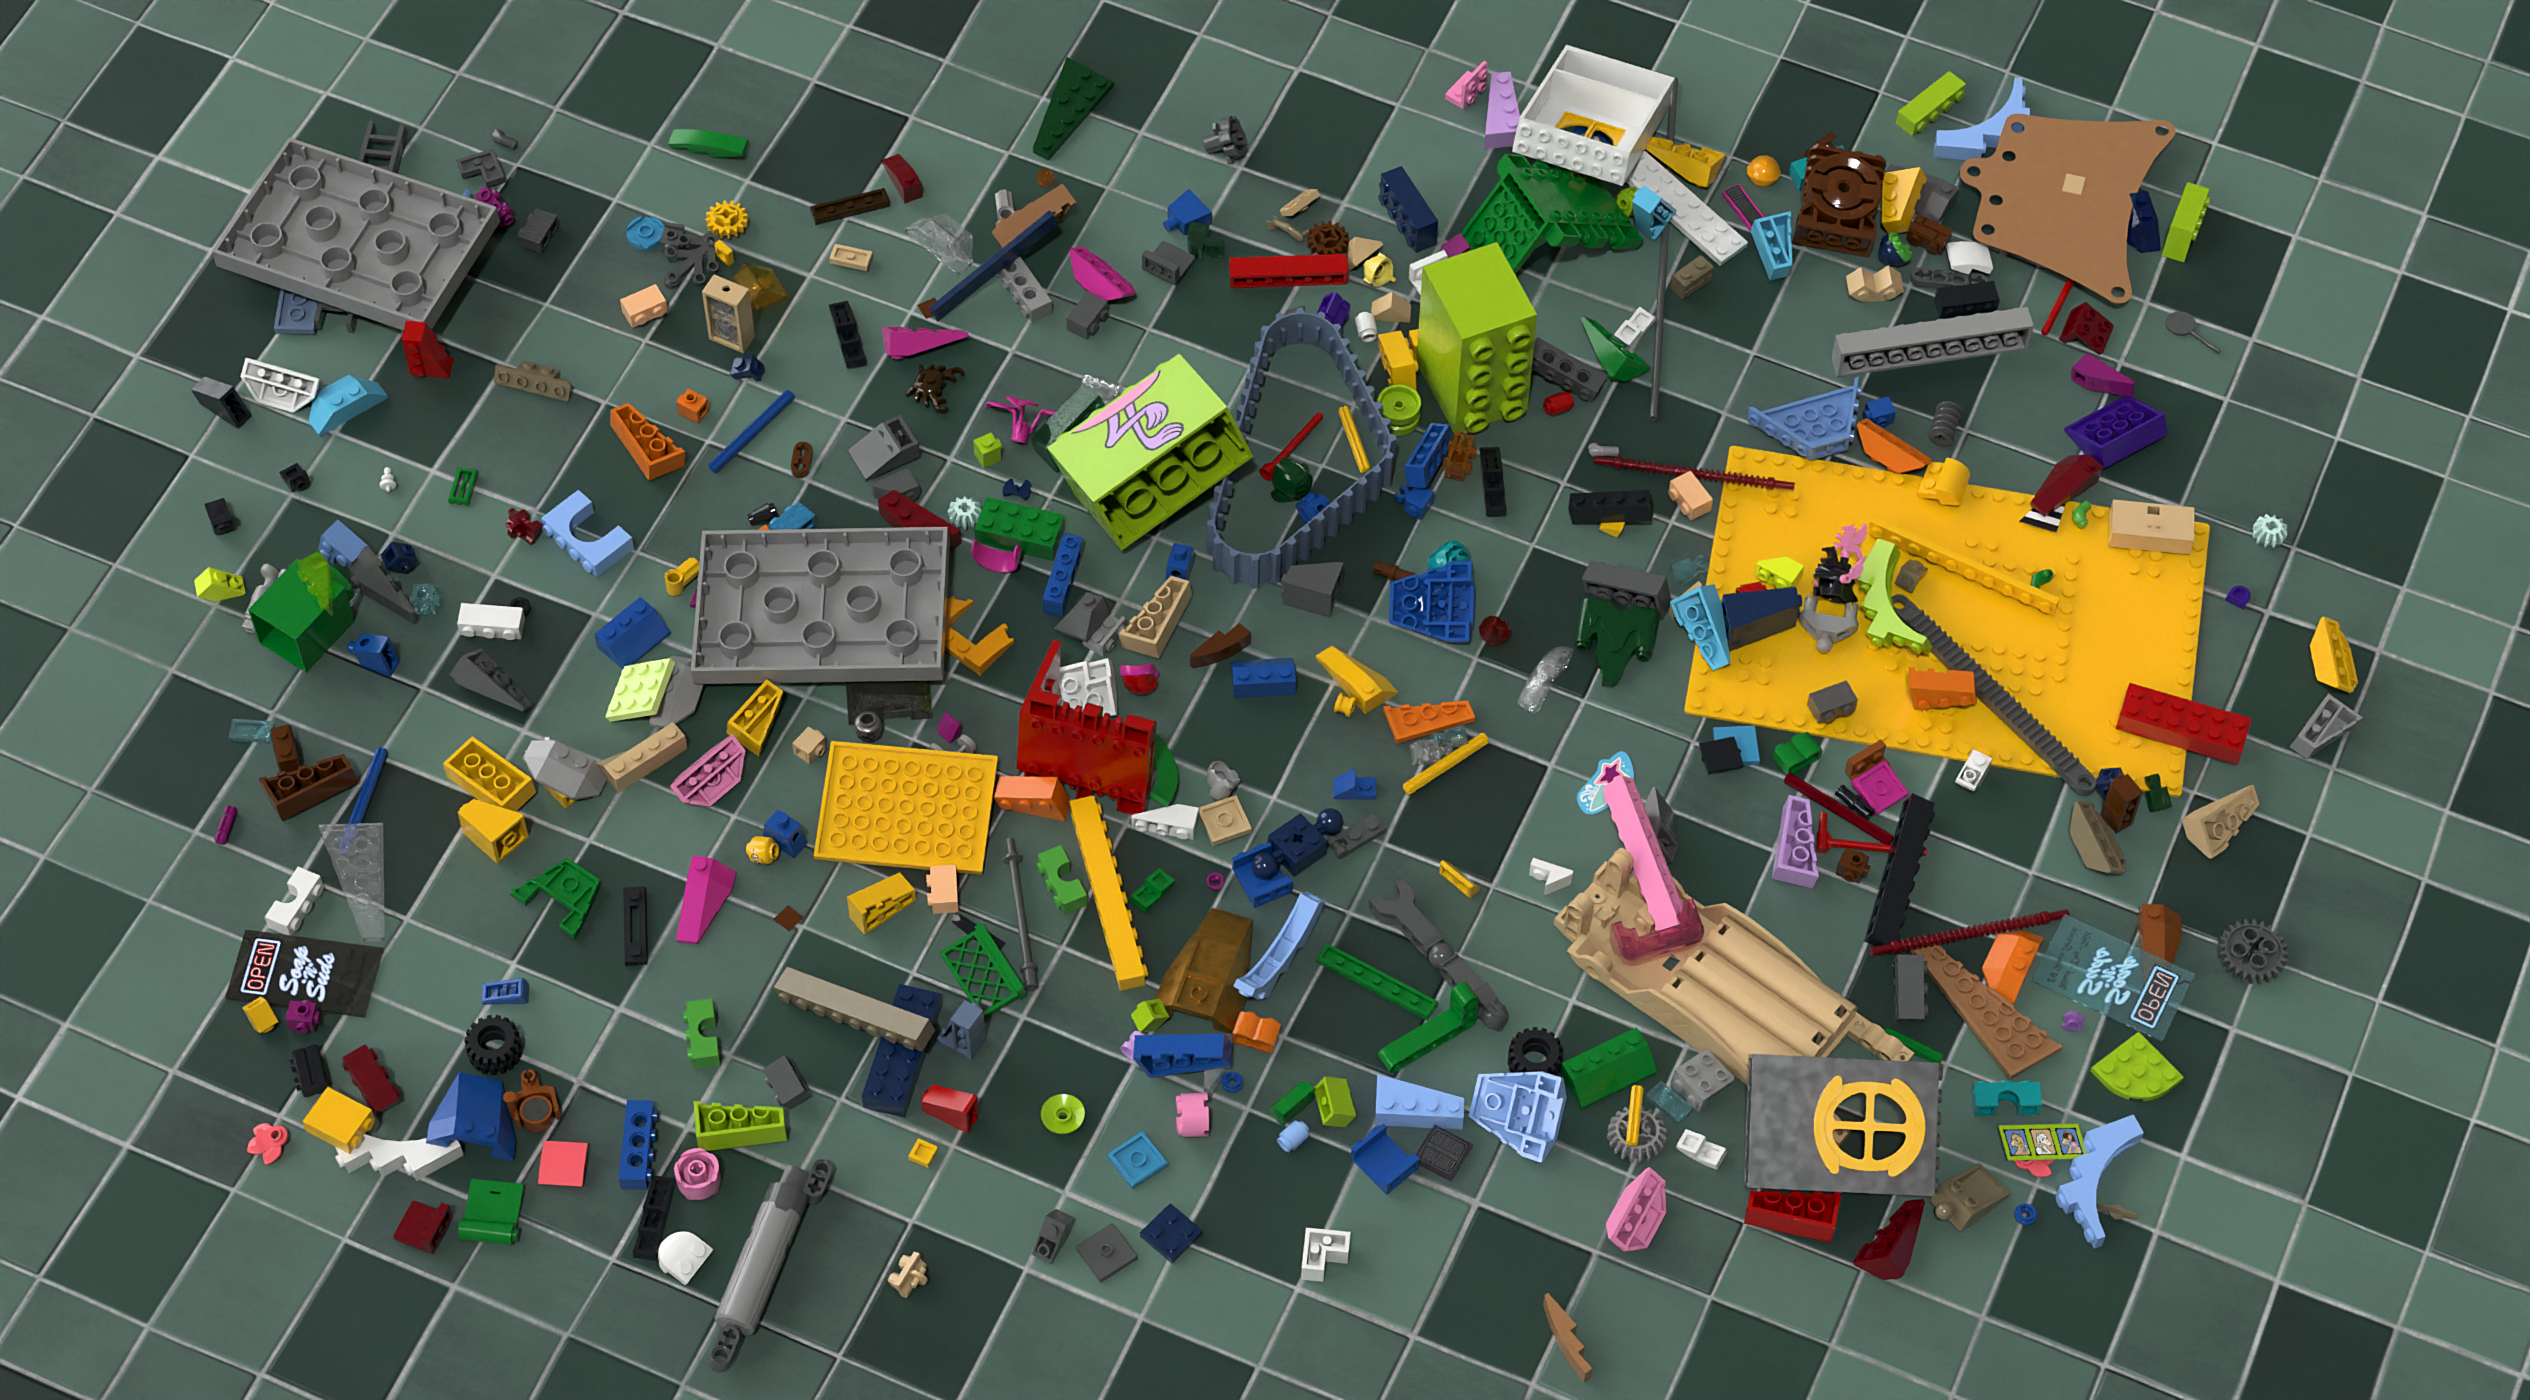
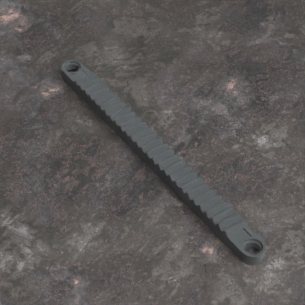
M1896 594L1892 596L1893 604L1900 602L1904 605L1902 609L1894 607L1897 616L1913 631L1928 638L1932 645L1930 652L1949 670L1974 672L1977 697L2077 793L2087 796L2094 792L2096 778L2080 763L2078 757L2075 758L2072 752L2069 753L2067 747H2063L2061 741L2056 740V736H2052L2049 730H2045L2043 724H2039L2038 719H2034L2031 713H2027V709L2022 708L2021 703H2017L2015 697H2011L2008 691H2004V687L1999 686L1998 681H1994L1991 674L1988 675L1985 669L1982 670L1981 665L1976 664L1975 659H1971L1969 653H1965L1962 647L1959 648L1958 643L1953 642L1952 637H1948L1946 631H1942L1940 626H1936L1935 621H1931L1929 615L1924 614L1923 609L1920 610L1904 595ZM2086 780L2091 786L2088 788L2082 787L2080 781Z

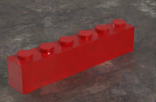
M1347 254L1229 258L1230 289L1347 285Z

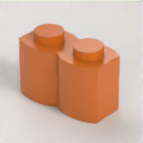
M1250 1011L1240 1012L1232 1032L1231 1041L1242 1046L1253 1047L1265 1053H1273L1281 1032V1024L1273 1018H1260Z

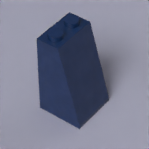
M1789 587L1723 594L1722 609L1729 651L1795 627L1797 618L1800 617L1799 607H1802L1801 594L1798 595L1797 588Z

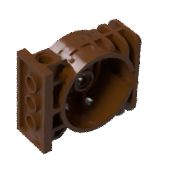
M1815 144L1810 148L1806 160L1807 164L1801 197L1802 208L1797 216L1792 243L1869 258L1876 240L1877 223L1873 220V217L1879 207L1887 161L1880 155H1868L1860 151L1853 152L1840 147L1833 148L1824 144Z

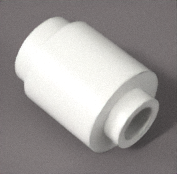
M1368 312L1358 314L1355 318V324L1359 338L1363 342L1374 341L1378 334L1374 315Z

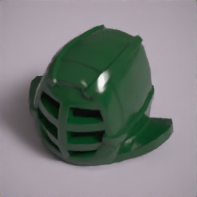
M1283 457L1274 466L1272 484L1275 490L1271 492V498L1279 502H1293L1304 499V496L1310 492L1313 481L1308 465Z

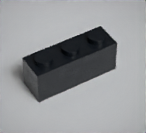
M1994 281L1937 288L1934 298L1940 319L1997 311L2000 301Z

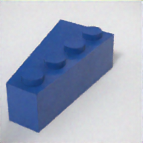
M1225 1034L1135 1035L1133 1059L1149 1078L1231 1067L1232 1043Z

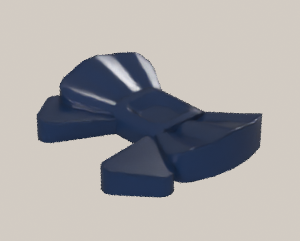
M1009 479L1003 486V496L1013 494L1028 500L1032 484L1025 480L1022 486L1019 487L1014 485L1013 479Z

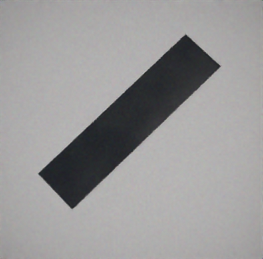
M958 912L949 920L967 935L976 930L975 926L977 924ZM989 933L999 950H1001L1006 943Z

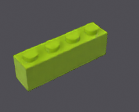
M1948 71L1898 111L1896 124L1912 137L1916 133L1922 132L1931 121H1936L1941 113L1947 112L1955 102L1963 99L1966 83Z

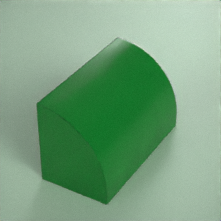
M1300 1081L1268 1109V1113L1282 1127L1285 1126L1314 1101L1315 1088L1306 1081Z

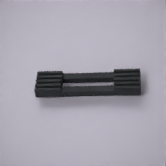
M645 886L623 888L625 966H633V964L635 966H638V964L647 965ZM632 908L634 910L639 908L638 943H631Z

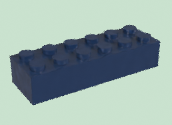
M899 984L892 1006L928 1018L935 1029L942 1008L941 993ZM881 1037L862 1093L863 1108L906 1117L931 1038L923 1051H919L917 1049L910 1050L901 1043H891L885 1037Z

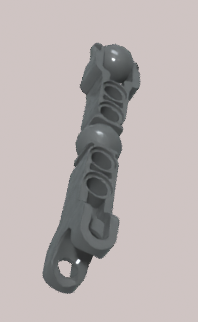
M1400 879L1394 883L1396 900L1385 901L1378 895L1368 900L1369 909L1377 920L1383 924L1397 926L1419 952L1429 959L1431 965L1436 969H1440V974L1452 988L1463 981L1469 984L1479 997L1477 1018L1487 1027L1501 1032L1509 1018L1506 1006L1499 1002L1489 984L1484 983L1458 954H1455L1453 948L1449 944L1444 943V939L1416 908L1414 905L1415 893L1413 888L1406 881Z

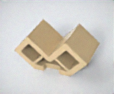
M1889 265L1875 274H1871L1860 267L1846 276L1849 295L1861 303L1889 301L1904 292L1901 273Z

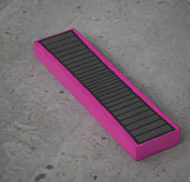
M1740 184L1723 191L1722 196L1749 231H1751L1755 219L1764 218Z

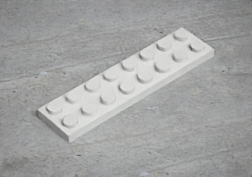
M1645 150L1642 152L1625 181L1629 186L1642 188L1644 185L1674 207L1677 211L1670 222L1719 266L1747 247L1748 242L1651 155Z

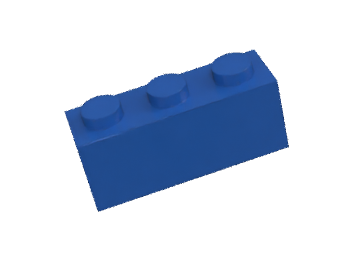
M639 597L594 635L597 648L620 668L624 669V666L634 665L671 633L656 610L643 598Z
M1293 658L1231 661L1234 698L1296 695V675Z

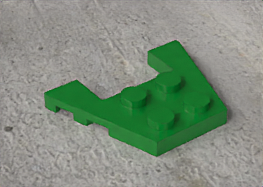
M566 858L545 870L544 874L539 877L527 880L525 885L513 888L510 894L525 906L540 890L571 911L559 924V929L575 939L601 883L600 879L569 858Z

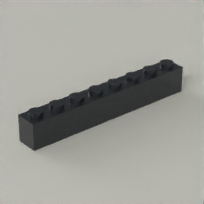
M1914 793L1903 803L1864 942L1875 947L1889 944L1894 940L1899 942L1901 935L1898 933L1905 922L1906 917L1903 915L1910 904L1908 897L1915 886L1913 879L1920 869L1918 862L1925 851L1923 844L1930 833L1928 826L1935 816L1933 811L1935 803Z

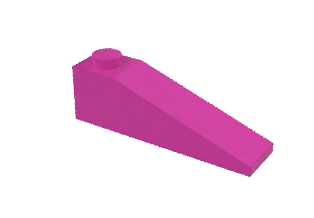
M692 855L678 926L677 942L698 944L711 925L710 922L715 914L719 913L722 908L721 905L732 893L736 871L714 858Z

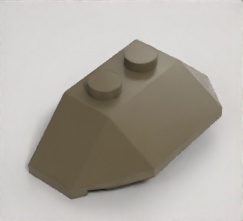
M2077 801L2074 803L2069 833L2086 868L2106 873L2124 874L2126 872V860L2109 825L2094 810L2095 807L2091 802Z

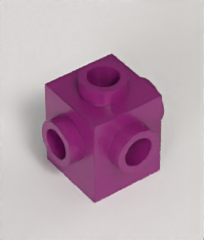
M290 1000L285 1020L289 1030H296L299 1033L315 1032L316 1025H319L321 1022V1012L318 1011L316 1003L309 1000H303L302 1002Z

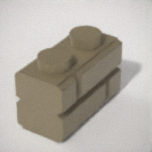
M1698 256L1672 274L1671 290L1681 299H1685L1712 280L1713 265L1703 256Z

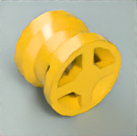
M1340 693L1334 706V712L1337 713L1339 711L1350 718L1354 712L1357 698H1349Z

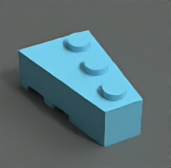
M1644 185L1634 194L1632 204L1636 230L1655 242L1677 210Z
M1791 211L1755 219L1750 231L1770 281L1788 277L1792 267Z

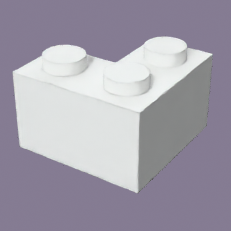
M1306 1228L1301 1280L1323 1282L1325 1262L1348 1264L1351 1232Z

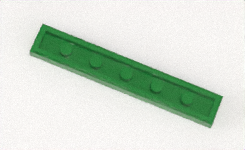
M1326 943L1316 958V963L1426 1021L1429 1020L1438 1006L1439 1001L1329 943Z

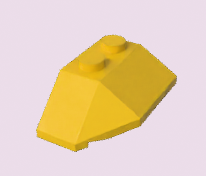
M2323 616L2319 621L2310 644L2315 675L2318 681L2351 693L2358 684L2351 648L2345 635L2340 630L2339 622Z

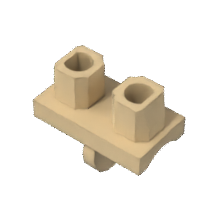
M913 1252L911 1256L903 1255L899 1261V1266L902 1269L901 1273H891L888 1278L891 1287L897 1289L900 1295L905 1298L908 1297L911 1290L916 1288L918 1284L925 1285L928 1281L924 1275L927 1271V1265L921 1260V1255L917 1252Z

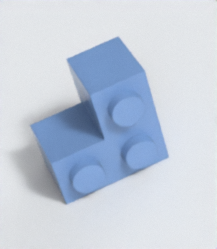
M337 520L321 535L317 551L324 560H329L332 564L337 560L341 566H346L350 569L367 544L342 522Z

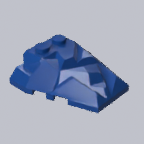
M1452 561L1446 563V566L1437 569L1431 568L1425 573L1414 574L1390 582L1389 623L1449 643L1470 642L1475 623L1476 585L1474 582L1473 562Z

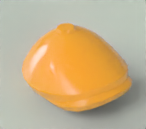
M1758 156L1747 166L1749 179L1754 185L1759 187L1771 186L1781 175L1779 164L1770 156Z

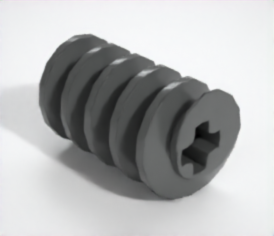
M1946 401L1937 405L1929 432V438L1934 444L1946 447L1953 443L1956 426L1958 425L1962 410L1958 404Z

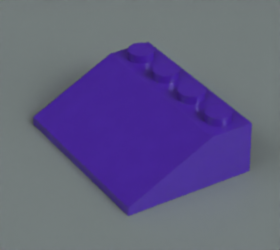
M2123 396L2064 428L2066 434L2084 454L2091 455L2104 468L2112 466L2117 461L2127 458L2130 454L2168 435L2165 414L2129 396Z

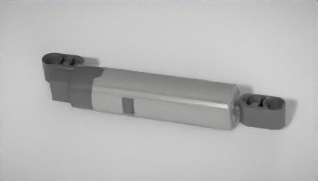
M825 1159L815 1161L809 1174L798 1167L787 1165L780 1183L775 1182L768 1186L750 1229L749 1238L743 1246L714 1316L716 1323L722 1329L719 1332L709 1359V1366L713 1371H725L736 1350L739 1336H748L755 1332L785 1259V1252L791 1244L806 1205H815L822 1199L832 1172V1165L829 1161ZM823 1170L826 1174L819 1175L816 1171ZM814 1184L818 1185L815 1193H811ZM731 1337L728 1346H724L725 1339ZM723 1356L726 1361L718 1362L715 1357Z

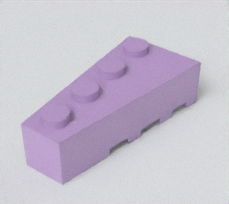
M1511 72L1492 73L1484 149L1514 145L1520 114Z
M1789 795L1783 806L1772 879L1813 889L1819 875L1816 869L1817 858L1814 852L1815 841L1814 834H1812L1809 799Z

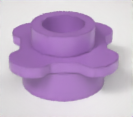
M2070 1011L2064 1015L2065 1021L2062 1024L2064 1030H2083L2082 1023L2085 1021L2083 1015L2077 1011Z

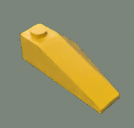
M1653 136L1645 147L1647 151L1686 180L1695 183L1698 187L1706 188L1714 182L1726 154L1710 148L1694 149L1690 148V144L1684 143V145H1674L1672 140Z

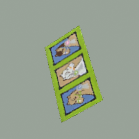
M2078 1123L1998 1125L2008 1161L2074 1159L2087 1154L2083 1147V1138Z

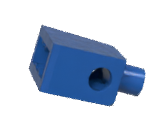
M1188 189L1168 206V220L1164 221L1163 225L1168 232L1177 228L1183 235H1188L1211 225L1212 212Z
M1173 544L1166 566V580L1170 576L1189 581L1195 562L1194 548L1192 546ZM1176 571L1180 572L1181 576H1176Z
M363 633L357 642L350 641L347 647L348 652L355 654L362 667L390 677L400 662L389 637Z
M776 810L765 822L763 836L772 837L779 845V849L792 858H795L807 845L802 826L786 813Z

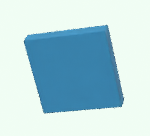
M1755 725L1713 728L1714 740L1735 737L1738 749L1741 750L1740 755L1744 765H1759L1760 758Z
M1143 1131L1107 1154L1109 1161L1132 1190L1168 1167L1167 1160Z

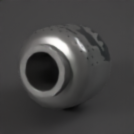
M864 711L856 717L854 721L855 733L860 740L872 742L880 737L882 723L878 714L872 711Z

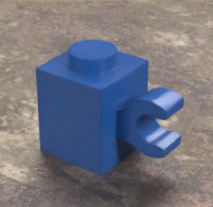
M1400 486L1399 492L1403 493V495L1394 494L1395 501L1399 503L1405 502L1404 512L1420 520L1423 519L1434 504L1435 492L1428 488L1418 489L1414 487L1410 491L1407 487Z

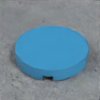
M640 216L632 220L627 227L628 242L638 250L655 249L660 246L659 242L664 230V224L654 216L645 218Z

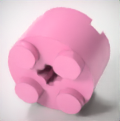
M1180 1093V1096H1176L1177 1114H1180V1117H1176V1129L1178 1135H1181L1182 1138L1209 1136V1109L1206 1106V1100H1208L1207 1093Z
M701 1148L685 1151L678 1162L676 1161L674 1167L676 1182L680 1192L688 1200H702L716 1194L721 1184V1174L717 1158L712 1153L710 1154Z

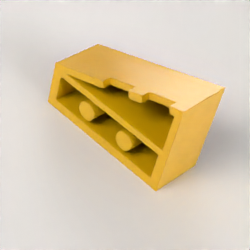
M1920 167L1885 173L1882 188V224L1887 233L1908 231L1915 213L1914 207L1917 200L1920 199V191L1927 180Z
M766 679L727 722L726 733L728 735L733 734L739 743L758 757L761 754L782 703L783 690Z

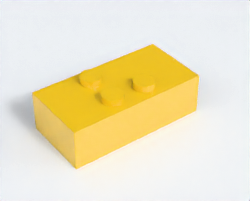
M473 736L443 763L447 778L482 802L516 812L536 793L532 778Z

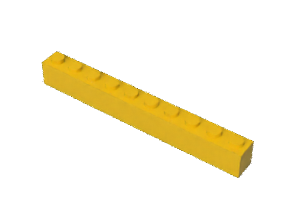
M1094 795L1069 801L1070 814L1119 989L1122 991L1145 986V977H1148L1147 967L1140 960L1143 958L1141 946H1136L1135 940H1138L1135 927L1131 928L1130 922H1133L1130 909L1126 910L1125 907L1127 897L1125 891L1121 892L1120 889L1122 879L1120 873L1116 874L1115 868H1117L1116 858L1110 854L1112 844L1110 838L1105 836L1107 826L1105 820L1101 821L1100 815H1102L1101 805L1096 803Z

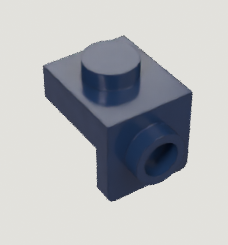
M754 354L735 358L730 375L734 379L751 376L755 381H760L764 365Z

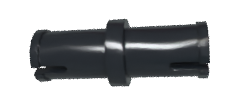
M1841 785L1836 790L1835 796L1848 804L1849 809L1857 811L1867 820L1870 819L1869 815L1871 817L1874 815L1875 809L1864 802L1860 795H1855L1846 788L1845 785Z

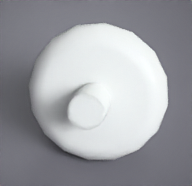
M386 467L379 486L381 489L386 490V492H390V490L396 488L397 483L394 481V476L390 474L391 469Z

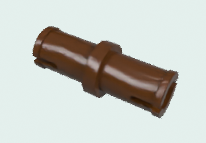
M1376 561L1373 567L1375 569L1373 570L1374 574L1388 577L1391 581L1415 574L1414 572L1400 569L1397 565L1390 566Z

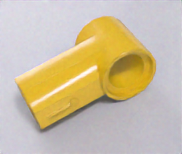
M694 557L689 558L677 569H671L665 573V586L668 594L672 596L682 594L684 586L699 574L698 560Z

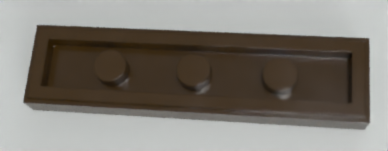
M885 188L810 206V212L815 225L890 207V201Z

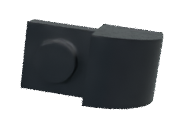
M224 498L204 504L215 535L235 529Z

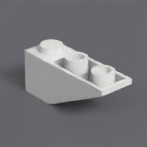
M1175 804L1134 814L1131 817V828L1140 832L1148 831L1161 836L1170 835L1176 836L1179 839L1193 840L1199 819V808Z

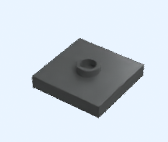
M1113 1223L1075 1246L1078 1254L1100 1283L1137 1260V1255Z

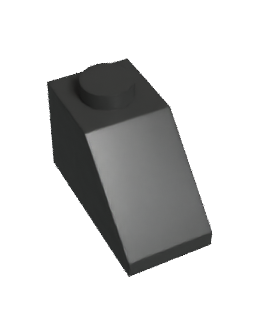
M908 468L872 484L873 496L876 499H881L892 490L899 492L912 501L920 497L919 485Z

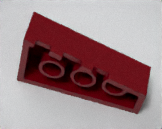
M892 490L878 500L879 514L892 528L948 527L950 538L949 552L962 544L960 529L899 492Z

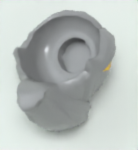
M1222 761L1212 762L1207 769V782L1211 787L1210 797L1215 801L1228 798L1232 790L1240 782L1238 773L1235 770H1230Z

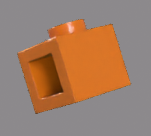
M687 389L677 399L678 413L697 424L701 422L710 410L708 398L690 389Z

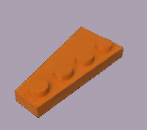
M1469 701L1441 702V705L1423 703L1422 706L1411 707L1408 704L1395 708L1383 706L1384 715L1396 744L1475 722V715Z

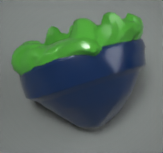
M1890 232L1881 239L1878 258L1884 264L1902 266L1911 261L1912 252H1909L1910 246L1908 244L1904 245L1900 241L1899 235L1896 232Z

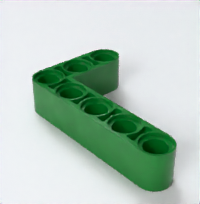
M1466 981L1460 982L1451 990L1448 1010L1382 1048L1377 1055L1390 1073H1395L1470 1029L1477 1021L1479 997Z

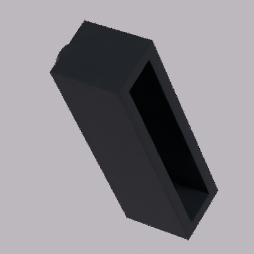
M1650 490L1570 493L1568 510L1572 524L1652 521L1654 503Z

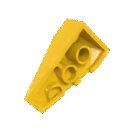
M1330 646L1315 656L1350 698H1357L1356 705L1364 714H1367L1398 694V691L1386 677L1334 646Z

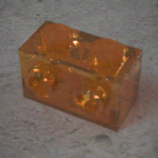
M1455 431L1453 440L1448 443V457L1445 456L1442 468L1445 469V477L1464 481L1466 474L1471 473L1472 462L1470 460L1475 458L1477 446H1474L1475 435Z

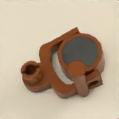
M528 1069L529 1073L524 1070L521 1074L522 1091L517 1093L508 1091L503 1095V1099L507 1102L510 1117L516 1121L517 1129L522 1128V1121L523 1126L528 1131L542 1132L552 1125L554 1112L556 1119H561L555 1090L552 1086H540L538 1077L533 1070ZM546 1097H549V1098L552 1099L553 1107H552V1104H551L550 1100H548Z

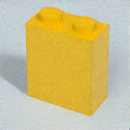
M327 1087L302 1122L306 1132L350 1154L354 1148L356 1149L360 1145L366 1131L372 1129L375 1118L372 1109Z

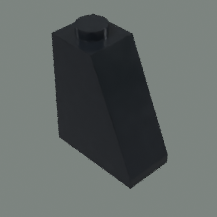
M204 376L191 389L202 406L235 428H239L252 416L235 388L231 385Z

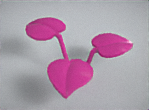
M1006 396V399L1015 406L996 401L987 402L985 405V409L996 406L1010 411L1013 414L1011 440L1025 444L1027 443L1029 433L1033 432L1041 416L1059 415L1075 424V419L1066 413L1041 409L1031 427L1028 428L1029 423L1023 422L1025 405L1038 407V404L1013 396ZM1016 411H1020L1019 421H1017Z

